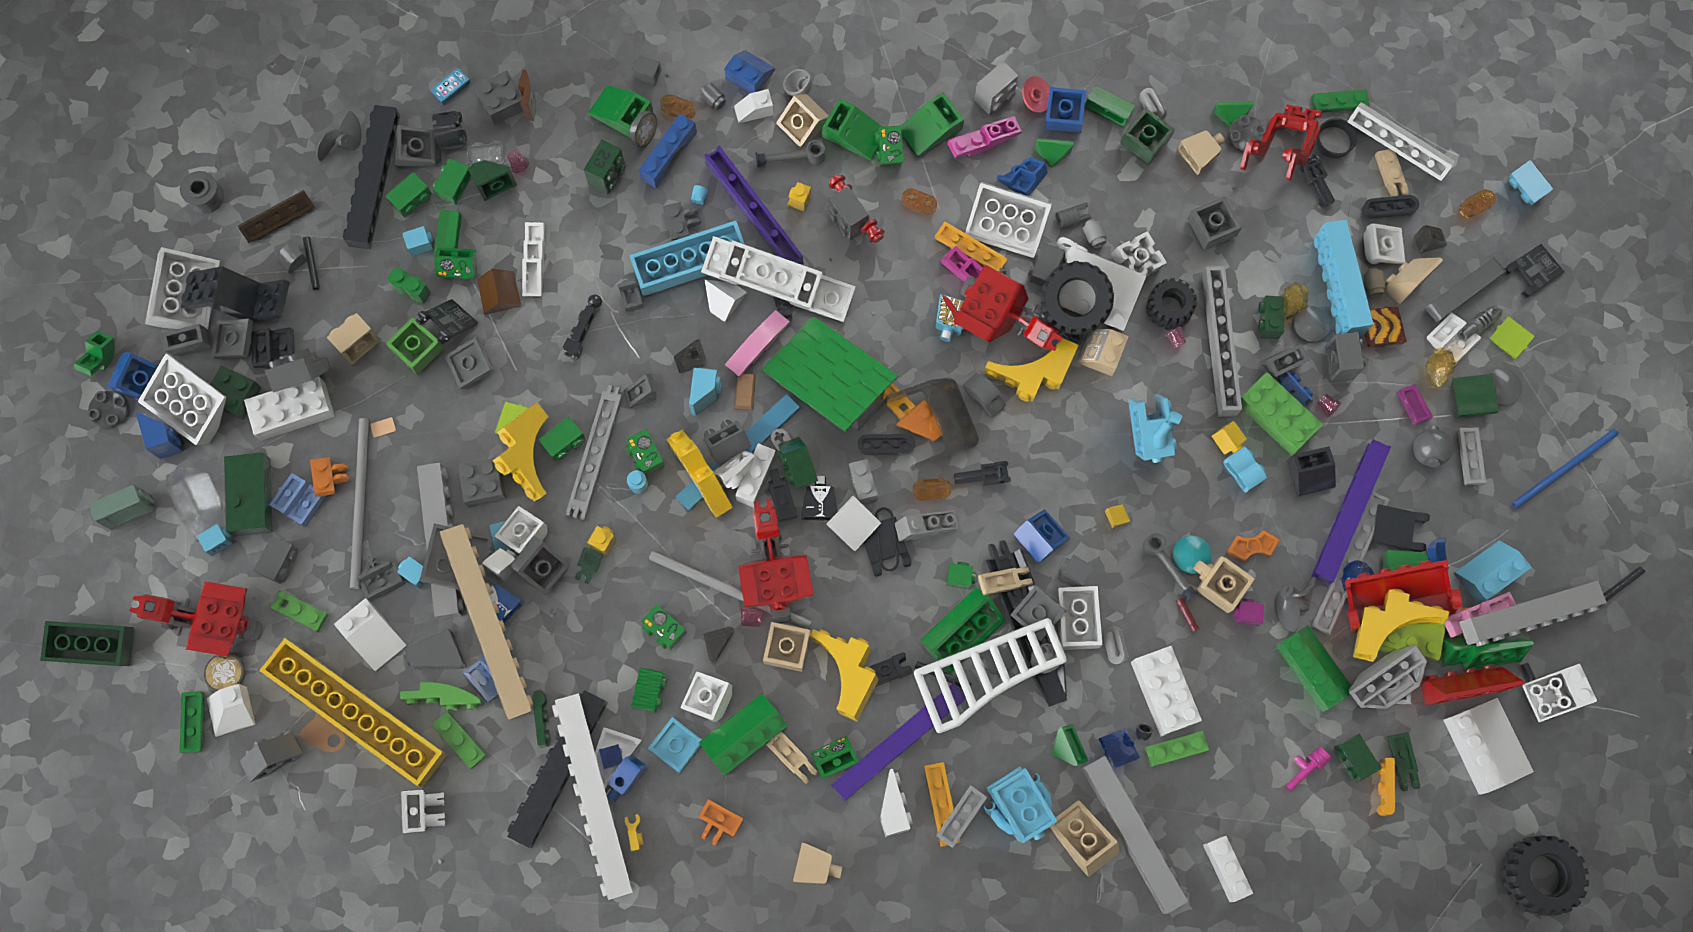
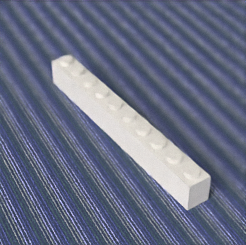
M579 693L555 700L556 705H553L552 708L554 716H559L561 724L557 725L560 737L564 736L566 744L562 746L565 757L570 756L571 764L568 765L570 775L575 776L577 784H573L576 796L581 797L582 804L578 805L581 816H586L587 824H584L586 835H591L593 843L589 844L592 856L596 855L598 863L594 865L597 876L602 875L603 884H600L602 895H607L608 900L633 893Z

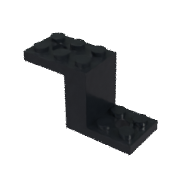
M223 266L189 272L186 278V288L181 297V308L191 310L211 307L235 318L250 319L253 322L282 318L290 282L282 279L259 283Z

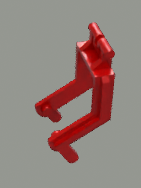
M1286 104L1285 111L1287 113H1275L1271 117L1261 141L1251 139L1249 143H1246L1240 169H1246L1250 155L1265 157L1277 129L1285 127L1304 131L1308 135L1302 149L1290 147L1289 150L1285 149L1282 158L1286 159V162L1289 164L1286 180L1291 181L1296 164L1303 166L1304 162L1308 161L1321 132L1318 121L1315 120L1316 118H1321L1322 111L1306 108L1302 112V107Z

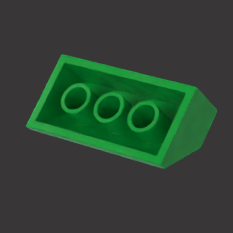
M976 587L920 641L933 658L939 661L982 644L1006 620L990 596L983 595L982 591ZM953 664L943 667L949 674L955 670Z
M1309 625L1276 646L1322 712L1329 710L1350 695L1349 689L1351 684Z
M761 693L698 743L725 776L788 725Z

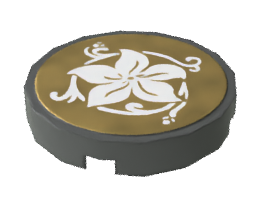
M646 110L637 115L639 116L638 119H634L630 128V140L638 147L648 145L657 129L656 115Z
M231 653L225 659L218 658L215 655L208 661L204 669L206 684L215 691L236 684H242L245 678L243 661Z

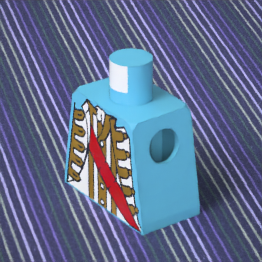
M940 294L935 328L942 331L940 335L941 340L950 342L953 334L960 336L964 328L953 323L964 301Z

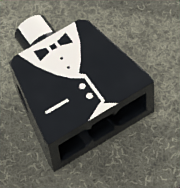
M817 476L818 481L815 482V486H807L801 520L830 521L838 512L834 487L826 486L825 476Z

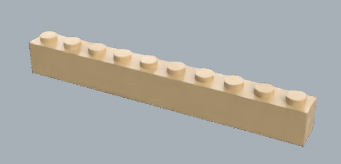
M461 524L440 531L442 542L507 720L531 712L530 707L533 706L530 695L526 696L524 688L527 686L523 676L519 677L517 669H520L516 657L512 659L510 651L513 648L510 640H506L503 632L506 629L503 621H499L496 614L499 613L497 604L490 599L489 595L492 594L489 583L485 584L483 576H486L482 564L478 565L476 558L479 557L475 546L471 547L469 539H472L469 528H464V525Z

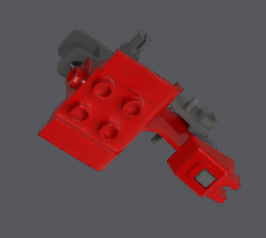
M985 264L978 278L969 276L960 291L961 295L966 297L953 323L988 342H992L1010 332L1016 323L1021 327L1017 334L1018 336H1021L1023 333L1027 339L1041 348L1056 350L1057 346L1052 343V340H1062L1063 336L1059 334V329L1049 324L1050 322L1045 317L1044 312L1040 314L1035 312L1038 304H1034L1032 309L1025 306L1029 298L1024 285L1006 276V270L999 268V271Z
M766 499L767 505L765 507H760L759 501H755V509L752 511L756 532L754 533L755 544H760V548L752 549L751 553L761 552L762 559L739 565L738 570L744 607L770 605L772 622L781 624L791 620L790 601L814 596L807 555L791 554L781 556L780 549L789 547V544L779 545V540H782V534L778 525L776 508L772 507L770 499ZM776 547L774 555L777 554V557H773L772 548ZM769 548L770 558L765 557L768 556V552H765L764 549Z
M204 582L196 609L189 608L190 598L186 599L184 606H180V602L144 594L143 596H133V600L139 602V606L137 608L130 607L129 610L137 614V617L140 619L160 622L162 628L173 630L174 627H178L177 636H180L182 628L190 629L185 650L213 654L223 659L229 657L236 637L256 641L260 638L263 627L261 622L243 615L247 588L213 582ZM183 619H185V620H191V621H192V625L189 624L190 621H186L185 623H182Z

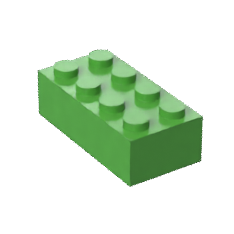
M1268 372L1241 397L1242 410L1291 456L1323 425Z

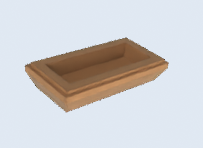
M744 373L741 377L737 375L734 409L753 410L756 374Z

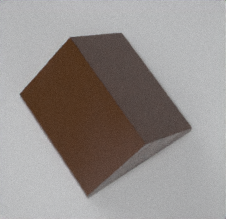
M490 269L477 279L485 315L521 307L514 271Z

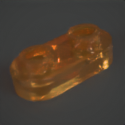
M665 95L660 100L661 110L668 115L678 117L679 114H682L689 119L695 116V106L691 101L674 95Z
M913 188L906 189L902 194V203L907 208L926 215L933 214L937 209V200L932 195ZM913 195L914 198L910 199L908 196ZM929 201L931 205H926L925 202Z
M1487 189L1475 193L1460 204V212L1466 217H1473L1489 209L1496 201L1495 194Z
M944 478L925 479L915 482L912 490L914 497L918 500L943 499L951 494V485Z

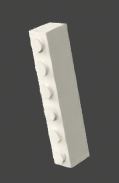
M1362 102L1348 120V123L1440 181H1442L1455 162Z

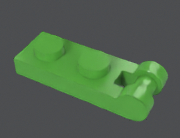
M279 590L276 594L275 602H272L269 607L319 632L328 614ZM284 600L289 601L286 608L281 607Z

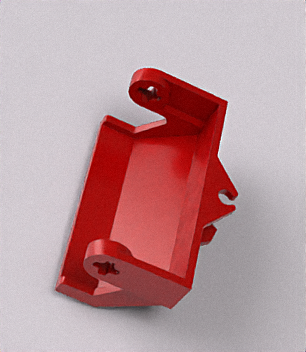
M1431 560L1419 563V566L1411 567L1410 564L1398 567L1399 570L1382 569L1378 571L1379 574L1370 575L1369 572L1358 575L1359 578L1345 580L1349 604L1347 619L1351 634L1358 633L1361 613L1365 607L1374 606L1383 611L1385 596L1389 589H1400L1404 593L1410 594L1408 602L1418 601L1429 607L1439 606L1449 611V615L1460 613L1463 608L1462 599L1458 588L1451 589L1447 560L1431 563Z

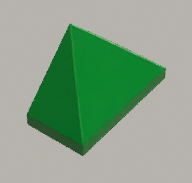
M1253 101L1217 102L1213 113L1230 127L1237 118H1240L1242 115H1248L1254 103Z
M1037 138L1035 144L1036 152L1051 168L1068 156L1073 147V142L1041 138Z
M1073 724L1059 728L1052 754L1074 766L1089 761Z

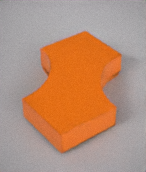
M1262 530L1259 535L1253 538H1244L1237 535L1226 553L1242 563L1248 557L1255 554L1270 557L1280 539L1265 530Z

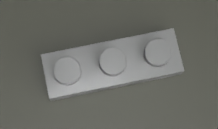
M1459 428L1457 435L1464 485H1484L1486 477L1479 428Z
M970 785L936 837L953 848L987 797Z

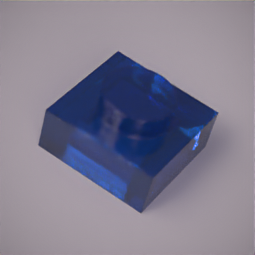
M619 744L599 749L604 769L618 766L623 761Z

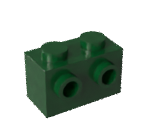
M1266 295L1259 302L1258 312L1260 313L1258 323L1260 338L1279 339L1284 333V297Z

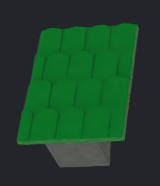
M814 317L762 368L765 374L844 432L851 426L859 431L883 406L885 390L898 378V375L882 363L873 359L863 350Z

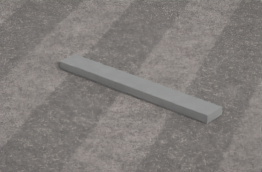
M1372 491L1334 582L1328 586L1311 628L1328 636L1331 634L1347 598L1345 580L1356 577L1373 539L1377 505L1387 506L1389 498Z

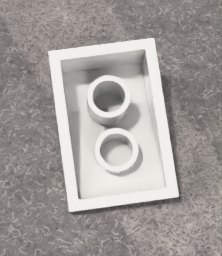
M366 598L334 623L345 639L375 672L407 647L372 602Z

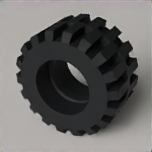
M1171 278L1170 281L1164 279L1162 283H1157L1151 291L1146 305V309L1149 310L1148 316H1152L1151 321L1153 323L1156 321L1158 327H1161V325L1165 326L1164 329L1167 330L1169 327H1172V330H1174L1178 326L1181 328L1185 323L1187 324L1197 306V302H1195L1197 296L1193 295V288L1189 289L1190 284L1187 282L1183 284L1181 279L1175 281V278ZM1165 297L1176 299L1180 303L1181 309L1178 311L1167 309L1163 305L1162 299Z

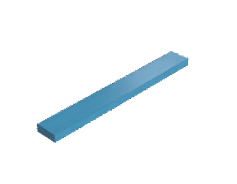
M787 394L745 432L752 446L745 450L746 452L753 453L757 444L762 445L774 430L779 429L800 409ZM713 461L709 468L714 471L725 462L718 465L716 461ZM693 481L675 496L688 511L703 499Z

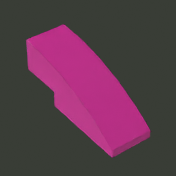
M957 246L952 247L940 260L947 269L964 283L969 276L978 278L983 269L972 257L968 258Z

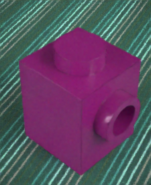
M1242 599L1233 610V618H1236L1235 624L1252 626L1263 624L1264 604L1254 603L1253 599Z

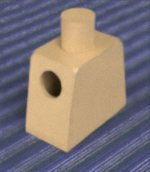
M1205 130L1182 140L1177 150L1196 174L1200 175L1219 157L1222 151L1219 145L1223 144L1225 139L1220 133L1212 137Z
M802 843L793 882L826 884L828 876L840 879L843 866L831 864L833 855Z

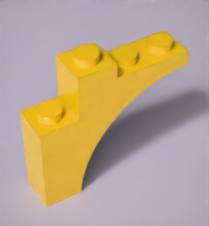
M1062 338L1056 345L1055 351L1052 350L1041 359L1025 365L1008 366L988 361L984 374H987V377L992 380L998 379L1003 381L1008 387H1017L1015 395L1019 399L1033 402L1041 383H1044L1049 389L1059 390L1078 344Z
M538 402L497 432L500 435L501 441L508 445L509 448L493 460L496 469L503 473L504 476L510 472L512 473L513 479L523 487L527 497L534 502L547 494L537 477L533 461L536 435L545 420L549 418Z
M683 430L675 432L667 438L669 446L685 467L715 517L717 518L733 508L715 474L707 465L692 439L690 440Z
M1389 589L1385 596L1383 611L1374 606L1363 609L1353 657L1373 662L1377 657L1381 644L1392 633L1411 624H1444L1448 619L1449 611L1439 606H1425L1418 601L1408 602L1410 594H1406L1400 589Z
M813 629L810 634L812 641L826 649L836 660L839 667L841 696L836 709L841 715L858 722L879 680L875 674L876 671L865 666L872 652L868 645L869 643L862 638L854 639L852 637L847 642L840 637H837V639L830 637V634L822 629L820 631Z

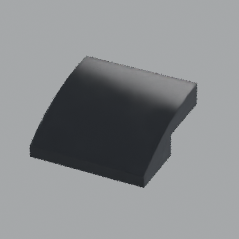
M291 327L277 330L266 328L252 331V364L254 368H270L269 362L295 353L294 329Z

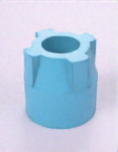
M695 185L691 197L692 202L704 205L708 189Z

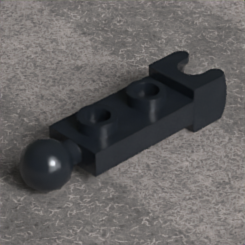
M593 294L588 298L589 306L586 305L585 309L581 310L578 316L579 322L571 330V339L567 338L562 350L565 351L564 355L578 360L583 351L582 342L596 315L595 309L600 308L602 305V298L597 294Z
M904 652L869 666V668L876 671L875 674L879 679L875 687L912 673L911 666H900L902 662L906 661V654Z

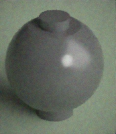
M1435 425L1424 427L1423 431L1417 435L1413 442V453L1416 459L1423 465L1431 468H1437L1446 463L1453 452L1451 438Z

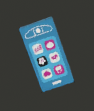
M456 68L430 91L444 105L471 82L459 68Z

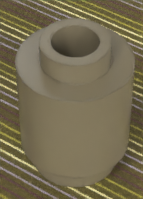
M1378 268L1367 270V273L1364 274V280L1369 296L1378 297L1384 295L1386 286L1383 271L1378 270Z

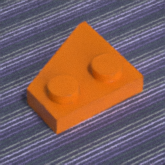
M922 400L896 423L898 427L907 429L931 441H935L949 429L925 400Z

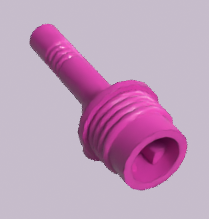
M1319 747L1311 755L1307 756L1310 760L1309 763L1300 755L1294 759L1302 770L1285 785L1290 791L1316 767L1321 771L1323 770V767L1331 759V756L1323 748Z

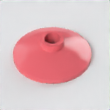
M1033 76L1028 78L1022 88L1025 104L1030 110L1037 113L1047 110L1050 89L1048 84L1040 77Z

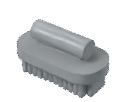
M1145 88L1139 96L1142 106L1163 119L1167 116L1168 111L1165 109L1156 90Z
M1117 626L1107 627L1103 632V638L1108 659L1113 664H1121L1129 658L1123 629Z

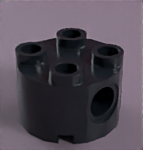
M455 110L433 114L432 121L436 120L433 129L438 146H441L440 150L463 147L465 140H467V134L465 129L462 130L461 127L463 122L461 112H456Z

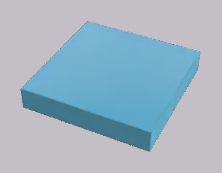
M672 717L649 746L648 750L680 774L701 745L698 742L702 739Z

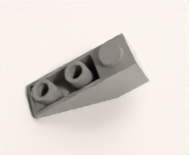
M954 510L905 516L895 523L899 542L916 540L959 529Z

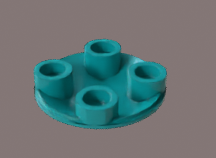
M1183 537L1174 546L1173 559L1180 571L1196 574L1198 572L1193 568L1198 561L1203 562L1207 566L1211 562V549L1207 542L1200 537Z

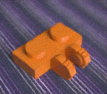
M330 457L310 460L315 497L335 494L334 484L348 482L349 476L347 474L332 475L345 472L348 469L346 464H334L331 466Z
M708 799L698 817L708 823L701 838L705 840L709 836L712 826H715L719 830L714 836L712 844L716 846L723 832L734 837L744 819Z

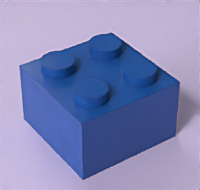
M1050 87L1045 130L1081 133L1086 90Z

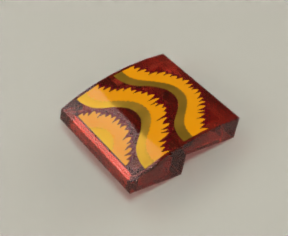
M1398 307L1370 309L1373 325L1364 334L1367 347H1384L1386 345L1404 344L1407 342Z

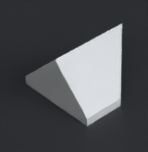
M705 280L710 312L726 322L747 295V292L729 282Z

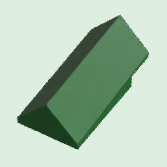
M1507 633L1504 634V639L1494 642L1490 638L1488 639L1489 643L1478 647L1476 643L1467 645L1464 636L1444 637L1441 651L1442 665L1445 667L1462 664L1465 670L1469 668L1479 669L1492 664L1497 666L1521 662L1534 643L1521 633L1510 637Z

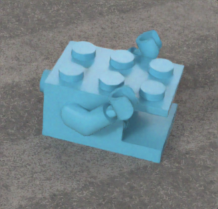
M1154 394L1156 403L1155 413L1146 415L1145 402L1138 398L1128 399L1136 455L1143 460L1152 459V462L1164 461L1163 457L1175 455L1174 450L1177 449V444L1172 436V431H1174V423L1179 424L1182 415L1172 411L1170 400L1160 394Z
M1018 767L986 787L993 801H990L993 808L987 809L984 805V810L987 815L991 816L999 828L1010 835L1014 834L1019 842L1025 843L1033 837L1035 840L1042 838L1045 835L1044 830L1058 821L1051 811V794L1040 781L1039 774L1035 773L1037 780L1033 781L1026 768L1021 769V767Z

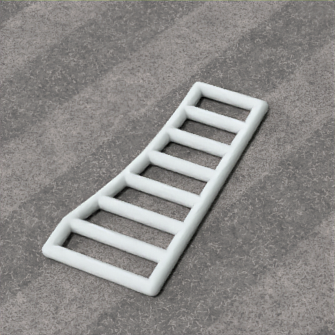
M1046 618L918 668L914 671V676L936 732L943 733L963 724L976 711L1008 688L1045 670L1065 663L1067 658L1051 620ZM1042 628H1046L1057 655L1056 658L1046 661L1034 633ZM1027 635L1039 665L1030 669L1027 668L1016 641L1017 638ZM1007 642L1021 672L1012 678L1009 677L997 647ZM989 649L1003 681L1002 684L994 689L979 656V653ZM968 657L972 658L986 692L977 702L960 662ZM951 664L954 666L970 706L961 715L942 671L943 667ZM933 671L953 720L944 724L941 723L923 675Z

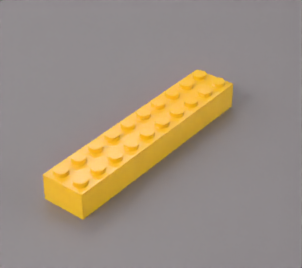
M286 638L283 639L259 670L419 787L423 788L448 755Z

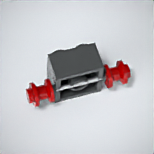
M837 174L830 179L829 187L836 189L837 193L829 197L828 214L831 220L837 222L840 226L841 234L852 240L861 233H868V241L870 243L881 241L885 231L882 228H877L878 221L876 219L869 221V214L851 191V184H845L846 178L844 175L839 176Z

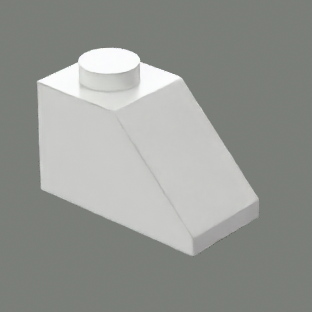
M769 89L751 93L734 106L738 123L774 115Z
M500 548L485 559L483 564L489 571L506 582L514 571L509 566L517 555L509 549L505 552Z

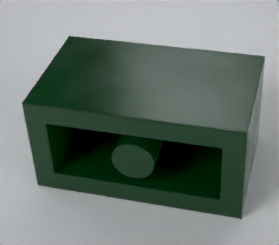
M1360 733L1334 747L1337 758L1345 764L1348 776L1355 780V782L1362 781L1382 769Z

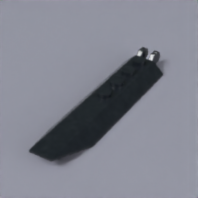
M1001 540L999 541V546L1003 555L999 556L995 545L989 544L988 550L993 559L986 560L990 573L1012 568L1028 567L1022 549L1010 553L1006 542ZM1031 572L1018 575L1020 581L1032 579V584L1018 589L998 592L1013 631L1024 627L1011 614L1036 585ZM1048 634L1042 641L1038 640L1039 645L1052 644ZM1027 635L1016 640L1026 666L1030 669L1032 668L1030 660L1033 649ZM1065 663L1059 665L1050 673H1039L1032 676L1049 707L1067 701Z

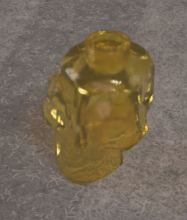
M1294 282L1284 289L1285 294L1281 296L1284 297V317L1288 320L1302 309L1308 307L1307 302L1309 299L1307 295L1310 292L1305 284L1300 285L1298 282Z
M1438 348L1429 356L1426 362L1427 375L1431 376V383L1434 387L1445 384L1448 381V375L1454 373L1453 367L1456 365V361L1452 351Z

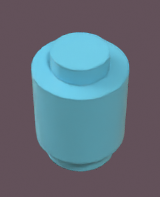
M636 470L627 476V484L632 492L640 494L647 489L648 481L643 472Z

